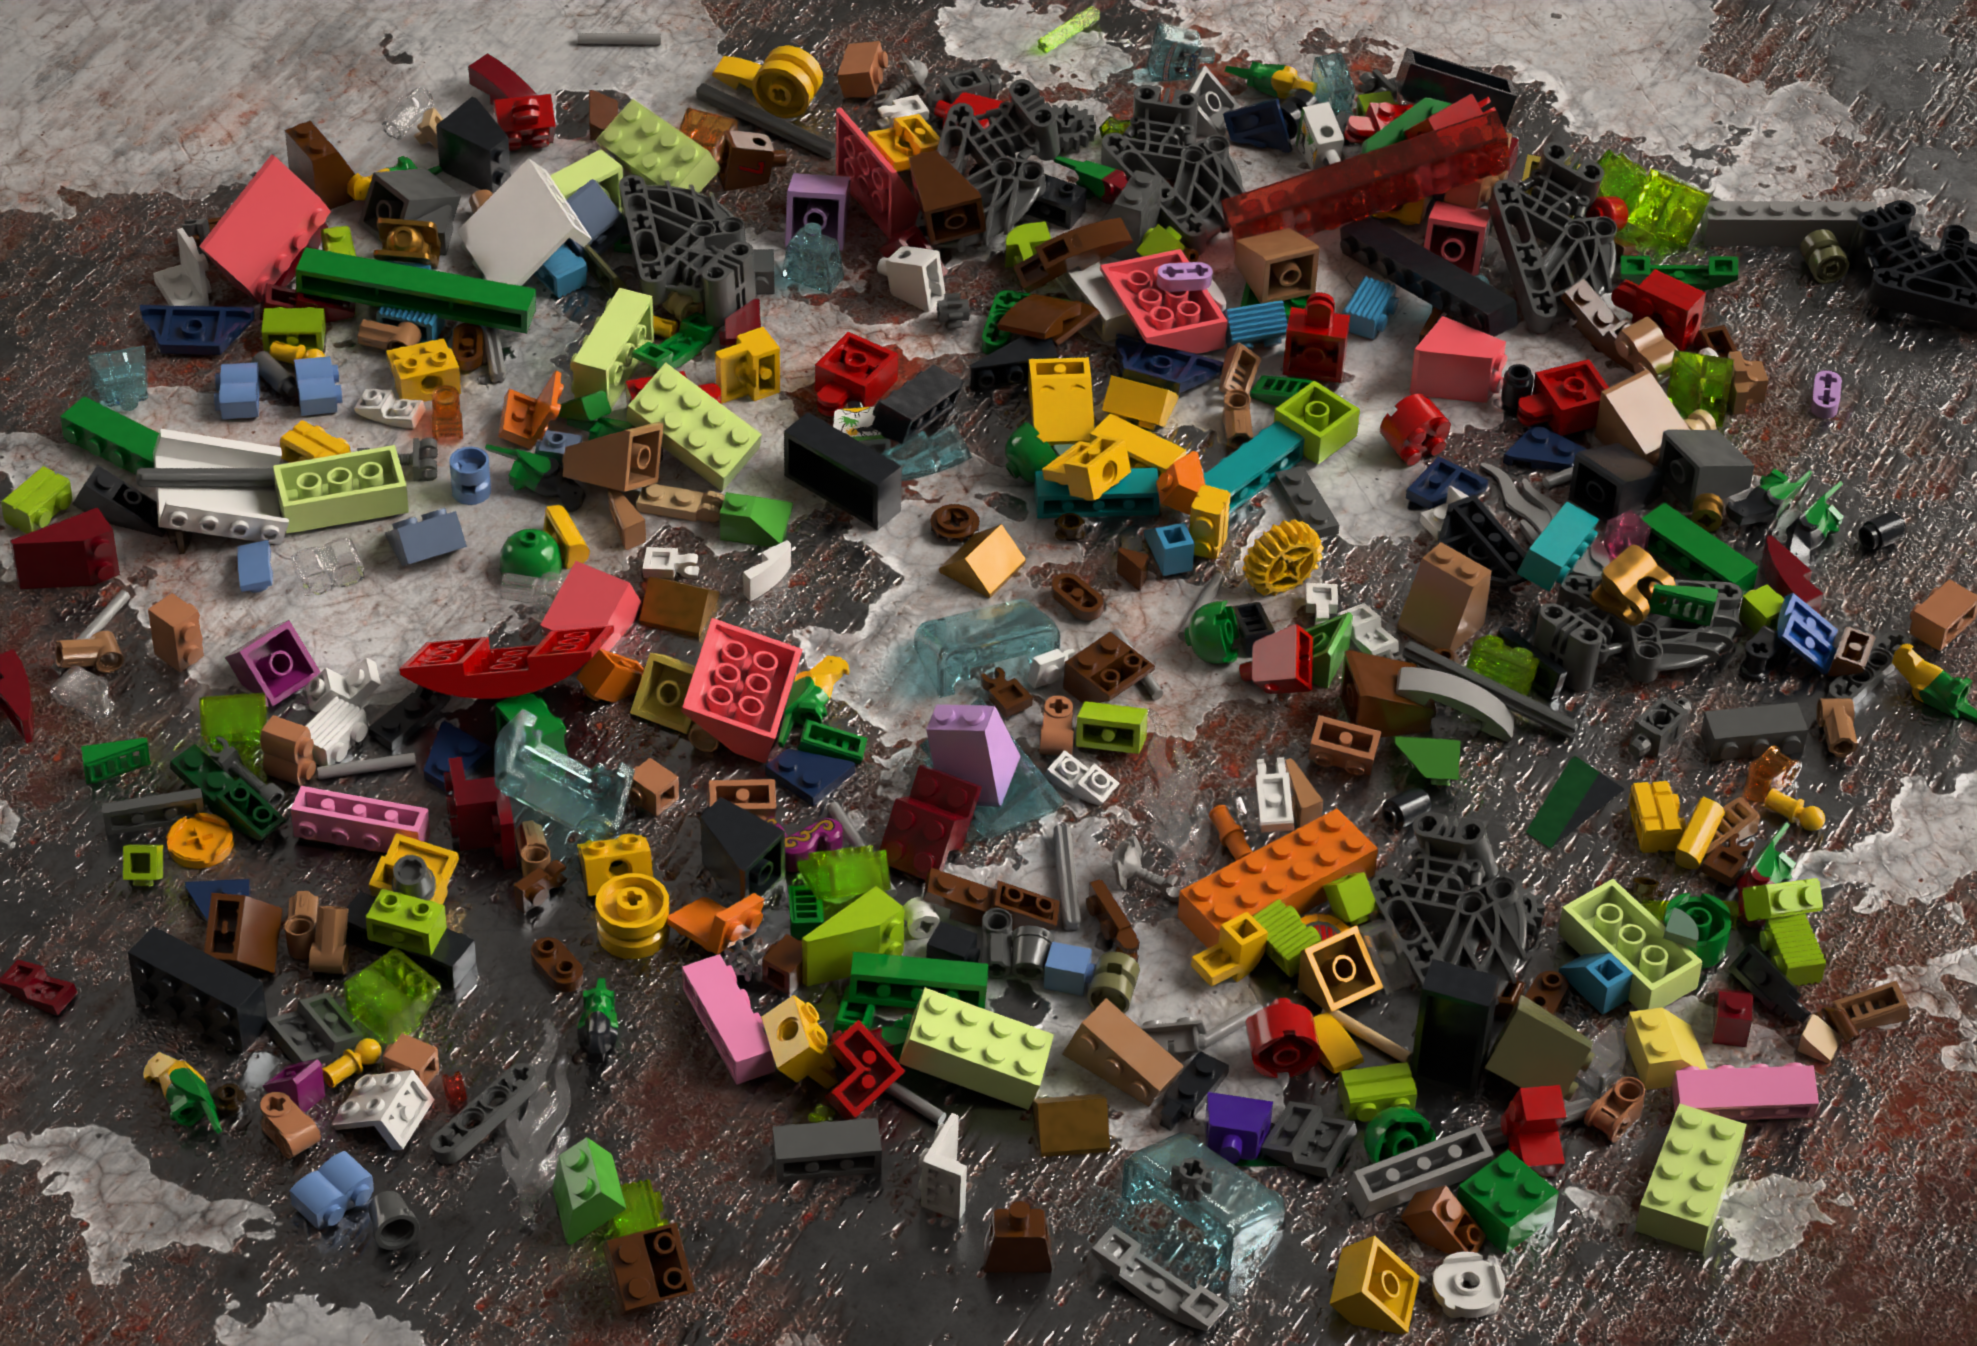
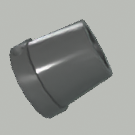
M405 855L394 865L392 890L423 900H431L436 891L435 876L422 858L416 855Z
M1028 925L1016 928L1012 932V972L1015 976L1031 981L1044 977L1045 964L1051 944L1055 942V937L1050 931L1038 926Z
M385 1191L373 1197L368 1205V1210L372 1223L373 1237L379 1247L386 1250H396L412 1243L419 1233V1222L400 1194L395 1191Z

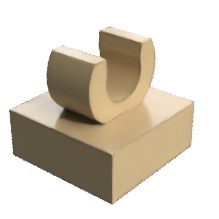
M434 107L425 111L422 122L417 125L420 132L414 134V137L420 144L430 141L435 149H437L436 125L443 118Z

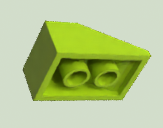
M875 886L802 938L803 984L807 987L851 977L853 951L901 956L904 953V907L879 887Z

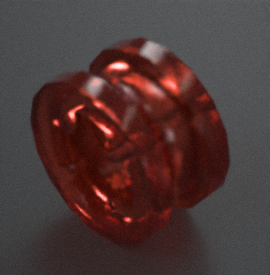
M455 1071L451 1077L443 1074L442 1083L448 1104H454L456 1099H460L461 1102L466 1101V1090L460 1071Z

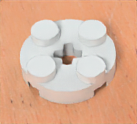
M1457 1252L1443 1259V1264L1434 1271L1432 1291L1436 1301L1443 1307V1312L1451 1318H1477L1496 1313L1503 1298L1505 1278L1500 1267L1494 1262L1491 1265L1484 1261L1483 1255L1474 1252ZM1463 1281H1469L1471 1285H1477V1287L1473 1289L1462 1287Z

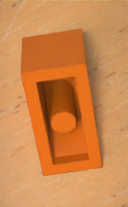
M1192 451L1160 475L1156 485L1161 504L1185 514H1191V505L1195 497H1197L1200 487L1205 485L1198 452Z
M599 649L576 678L585 687L583 692L595 701L602 699L614 703L637 692L644 668L636 660Z

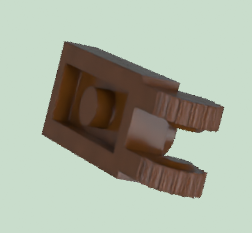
M1098 879L1089 882V896L1086 898V906L1090 915L1097 917L1101 923L1104 937L1107 940L1111 939L1116 946L1115 952L1127 954L1138 963L1139 955L1137 950H1139L1140 941L1130 922L1103 880Z

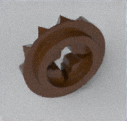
M944 505L935 510L930 519L931 531L936 532L937 538L946 537L948 542L957 539L962 543L964 538L970 539L974 536L975 532L979 531L980 520L978 514L965 505ZM951 519H953V522H955L956 525H958L959 527H954L953 524H950Z

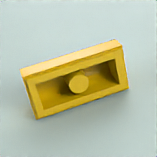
M561 505L547 506L545 509L543 531L551 535L558 544L564 567L566 569L572 568L575 561L580 563L586 562L590 555V550L566 509Z
M1704 796L1700 798L1677 845L1676 865L1687 869L1699 868L1725 814L1723 807L1714 800Z

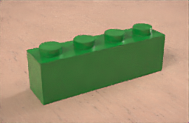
M85 396L60 416L63 438L69 443L75 444L91 454L99 456L137 475L139 468H154L153 450L159 435L158 432Z
M1663 503L1640 519L1636 542L1691 580L1730 582L1741 588L1743 592L1742 597L1754 589L1758 571L1756 564L1666 503Z
M853 951L848 1002L916 1008L924 988L985 1009L988 964Z

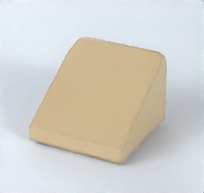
M1812 1014L1801 1035L1798 1052L1830 1064L1841 1043L1842 1037L1821 1018Z

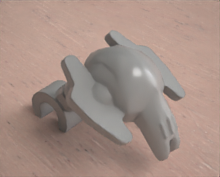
M902 53L904 61H900L898 64L902 66L904 79L889 91L884 90L877 94L880 101L875 102L877 109L885 105L892 106V100L897 99L899 95L901 96L911 85H916L921 89L922 93H925L927 88L924 85V81L928 75L927 66L919 60H909L905 53Z
M1132 835L1123 840L1112 857V867L1115 871L1117 885L1121 889L1126 890L1127 880L1137 877L1138 880L1144 881L1146 884L1149 883L1150 886H1155V888L1161 890V893L1168 900L1179 902V892L1184 888L1178 889L1174 887L1178 876L1171 874L1165 878L1153 874V872L1148 871L1146 868L1143 869L1140 859L1143 852L1136 836Z

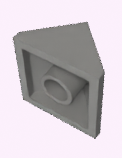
M1204 65L1200 68L1188 90L1198 97L1196 135L1203 137L1212 135L1224 136L1227 127L1223 113L1238 109L1240 105Z

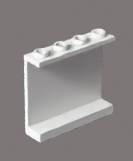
M529 158L457 231L463 241L461 244L462 248L474 258L472 264L485 275L483 279L522 286L568 238H571L583 247L592 240L548 172Z
M160 429L153 450L154 468H273L274 465H279L282 457L281 448L165 429ZM275 486L156 487L159 527L257 542L269 540L270 544L281 545L289 524L288 518L280 517Z

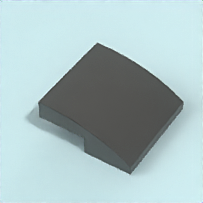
M328 992L299 1000L296 1011L267 1019L265 1030L294 1064L315 1059L324 1064L343 1054L346 1049L355 1046L360 1040H363L364 1036Z
M1290 1101L1261 1146L1262 1153L1291 1168L1315 1176L1329 1178L1356 1135L1357 1129L1354 1121L1324 1117L1321 1106Z

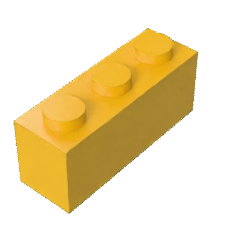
M1109 414L1090 433V443L1100 435L1124 439L1130 468H1157L1158 478L1174 462L1186 455V449L1112 414Z

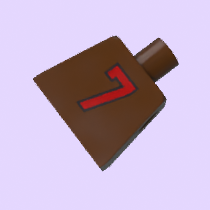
M725 130L718 164L721 169L717 175L724 191L767 184L770 180L772 167L786 166L787 154L785 150H774L769 137L765 134Z

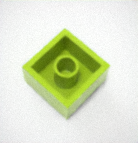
M1313 381L1275 409L1274 422L1279 421L1305 438L1303 456L1316 464H1320L1357 436L1360 409L1316 381Z

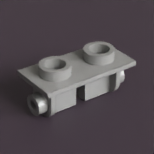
M1194 1017L1179 1018L1175 1023L1164 1024L1159 1020H1150L1144 1022L1143 1026H1139L1168 1053V1043L1174 1042L1175 1054L1199 1053L1200 1049L1206 1048L1205 1035H1200L1207 1034L1206 1028L1202 1020H1197Z

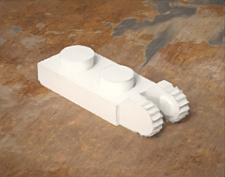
M1284 757L1277 758L1275 774H1266L1264 759H1257L1256 788L1261 833L1294 830L1289 773H1286Z

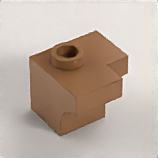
M1741 351L1729 352L1725 375H1722L1720 378L1721 392L1726 393L1733 415L1745 414V409L1750 404L1764 403L1769 381L1762 361L1744 360Z

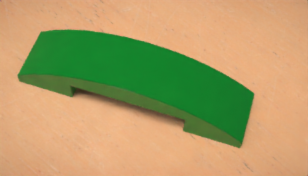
M1621 256V279H1627L1640 285L1656 269L1699 290L1705 291L1722 287L1738 280V257L1709 256L1708 265H1650V256Z
M695 312L681 321L678 333L659 345L651 342L645 343L632 352V358L658 369L665 363L675 369L700 353L715 336L720 327L708 324L704 314Z

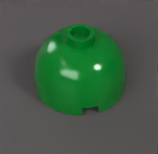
M1027 422L1017 428L1005 444V456L1008 460L1005 467L1014 479L1020 476L1024 481L1035 484V471H1042L1045 466L1057 458V455L1047 441L1043 443L1040 438L1036 437L1040 433Z
M523 529L517 531L507 538L501 548V575L508 578L509 584L525 590L544 587V582L551 579L554 582L562 572L560 548L554 538L542 530Z
M1227 600L1204 604L1193 613L1189 627L1185 628L1187 646H1192L1194 653L1201 660L1210 664L1234 663L1239 654V648L1233 649V639H1239L1237 620L1232 606H1226Z
M1403 1106L1390 1107L1380 1111L1369 1121L1364 1133V1148L1370 1162L1375 1164L1436 1140V1135L1429 1122L1415 1110Z

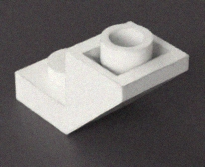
M365 658L346 677L325 668L316 677L311 679L305 689L310 710L317 712L321 711L335 696L343 699L344 702L348 701L349 704L359 705L381 685L376 662Z

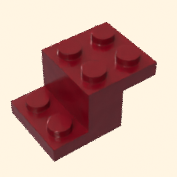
M462 757L448 758L450 772H444L443 774L446 792H451L450 795H445L447 813L455 817L449 819L451 837L458 838L460 851L494 847L495 857H502L504 870L517 868L514 822L505 775L465 780Z
M924 764L919 765L910 795L895 799L876 860L925 880L930 868L943 871L949 851L963 848L982 786Z

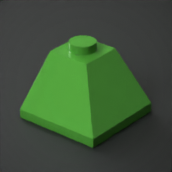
M726 492L720 510V540L773 547L782 543L793 509V502Z
M1403 736L1391 737V743L1423 777L1431 778L1432 785L1450 786L1451 779L1458 780L1461 741Z

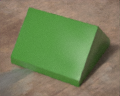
M1350 612L1305 630L1313 636L1312 684L1328 688L1344 659V652L1349 650L1353 615Z

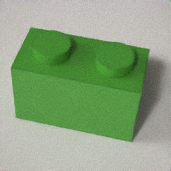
M586 1137L559 1155L552 1188L566 1243L572 1245L626 1210V1205L611 1153Z

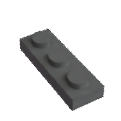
M1303 466L1275 472L1274 482L1299 522L1303 521L1314 529L1319 535V539L1339 534V523Z
M201 788L101 804L106 836L170 826L185 816L186 819L195 817L196 813H205Z

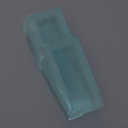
M954 424L930 437H927L926 433L922 431L904 444H898L881 453V455L902 466V481L932 475L972 458L966 442Z

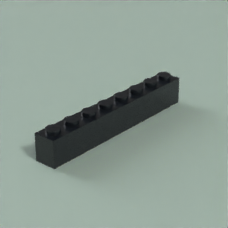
M1365 215L1340 228V248L1343 254L1463 324L1493 337L1518 325L1515 299L1370 216Z

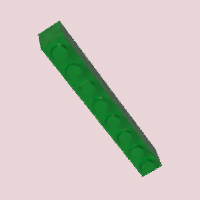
M305 247L296 267V292L376 307L383 306L384 308L401 309L402 311L406 309L408 312L412 310L414 313L418 311L420 314L422 312L425 314L430 313L431 315L436 314L438 318L527 334L536 312L535 288Z

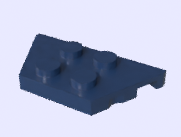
M140 305L139 307L140 316L161 354L221 355L255 319L253 307Z
M1116 334L1115 348L1122 378L1181 393L1222 375L1224 362L1173 348L1146 343L1144 340L1127 335Z

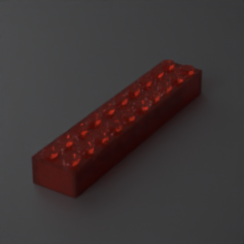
M1495 110L1221 200L1228 239L1235 254L1236 240L1286 228H1291L1308 238L1312 234L1324 230H1333L1342 224L1360 221L1367 216L1379 212H1388L1397 206L1415 203L1422 198L1434 194H1442L1449 189L1461 185H1470L1488 176L1500 175L1504 171L1510 170L1508 136Z

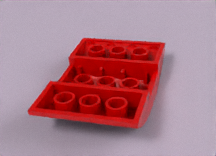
M614 626L550 631L539 645L490 649L489 637L426 642L399 668L401 676L413 683L447 695L476 699L519 696L551 686L580 669L613 634Z

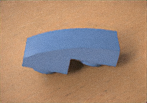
M269 540L238 546L237 558L241 592L250 590L252 593L266 590L268 586H272L273 570L270 563L271 548Z

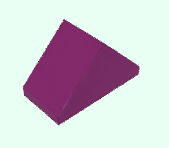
M318 1059L288 1065L262 1085L268 1093H285L304 1113L325 1097L322 1064Z

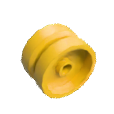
M790 45L778 46L770 51L763 65L756 73L752 81V92L761 107L772 115L785 119L797 118L805 113L823 83V72L814 57L803 49Z
M626 873L611 878L601 886L596 894L595 904L597 938L606 951L623 959H641L652 956L664 948L670 938V926L667 925L669 894L662 883L644 874Z

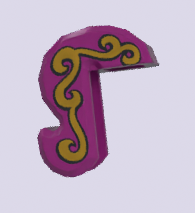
M772 816L768 817L765 820L771 823L772 825L784 830V828ZM823 818L790 836L785 833V871L796 872L805 870L813 865L819 854L825 855L826 860H832L837 857L843 849V829L841 823L832 818Z

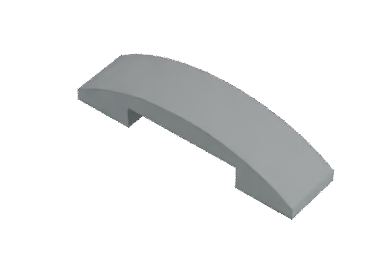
M1401 667L1398 671L1395 694L1423 706L1431 698L1481 720V731L1506 742L1512 740L1514 715L1503 702L1487 690L1468 680L1441 671L1415 667Z
M1114 1226L1092 1247L1091 1253L1125 1288L1148 1305L1178 1322L1208 1331L1228 1308L1229 1303L1199 1284L1194 1290L1140 1253L1141 1244Z

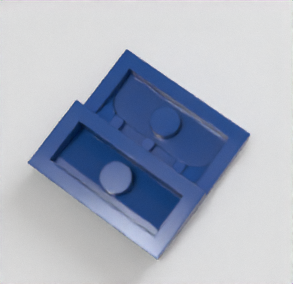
M1792 593L1784 598L1779 613L1777 625L1778 638L1823 675L1827 674L1837 651L1832 644L1838 629L1797 595Z

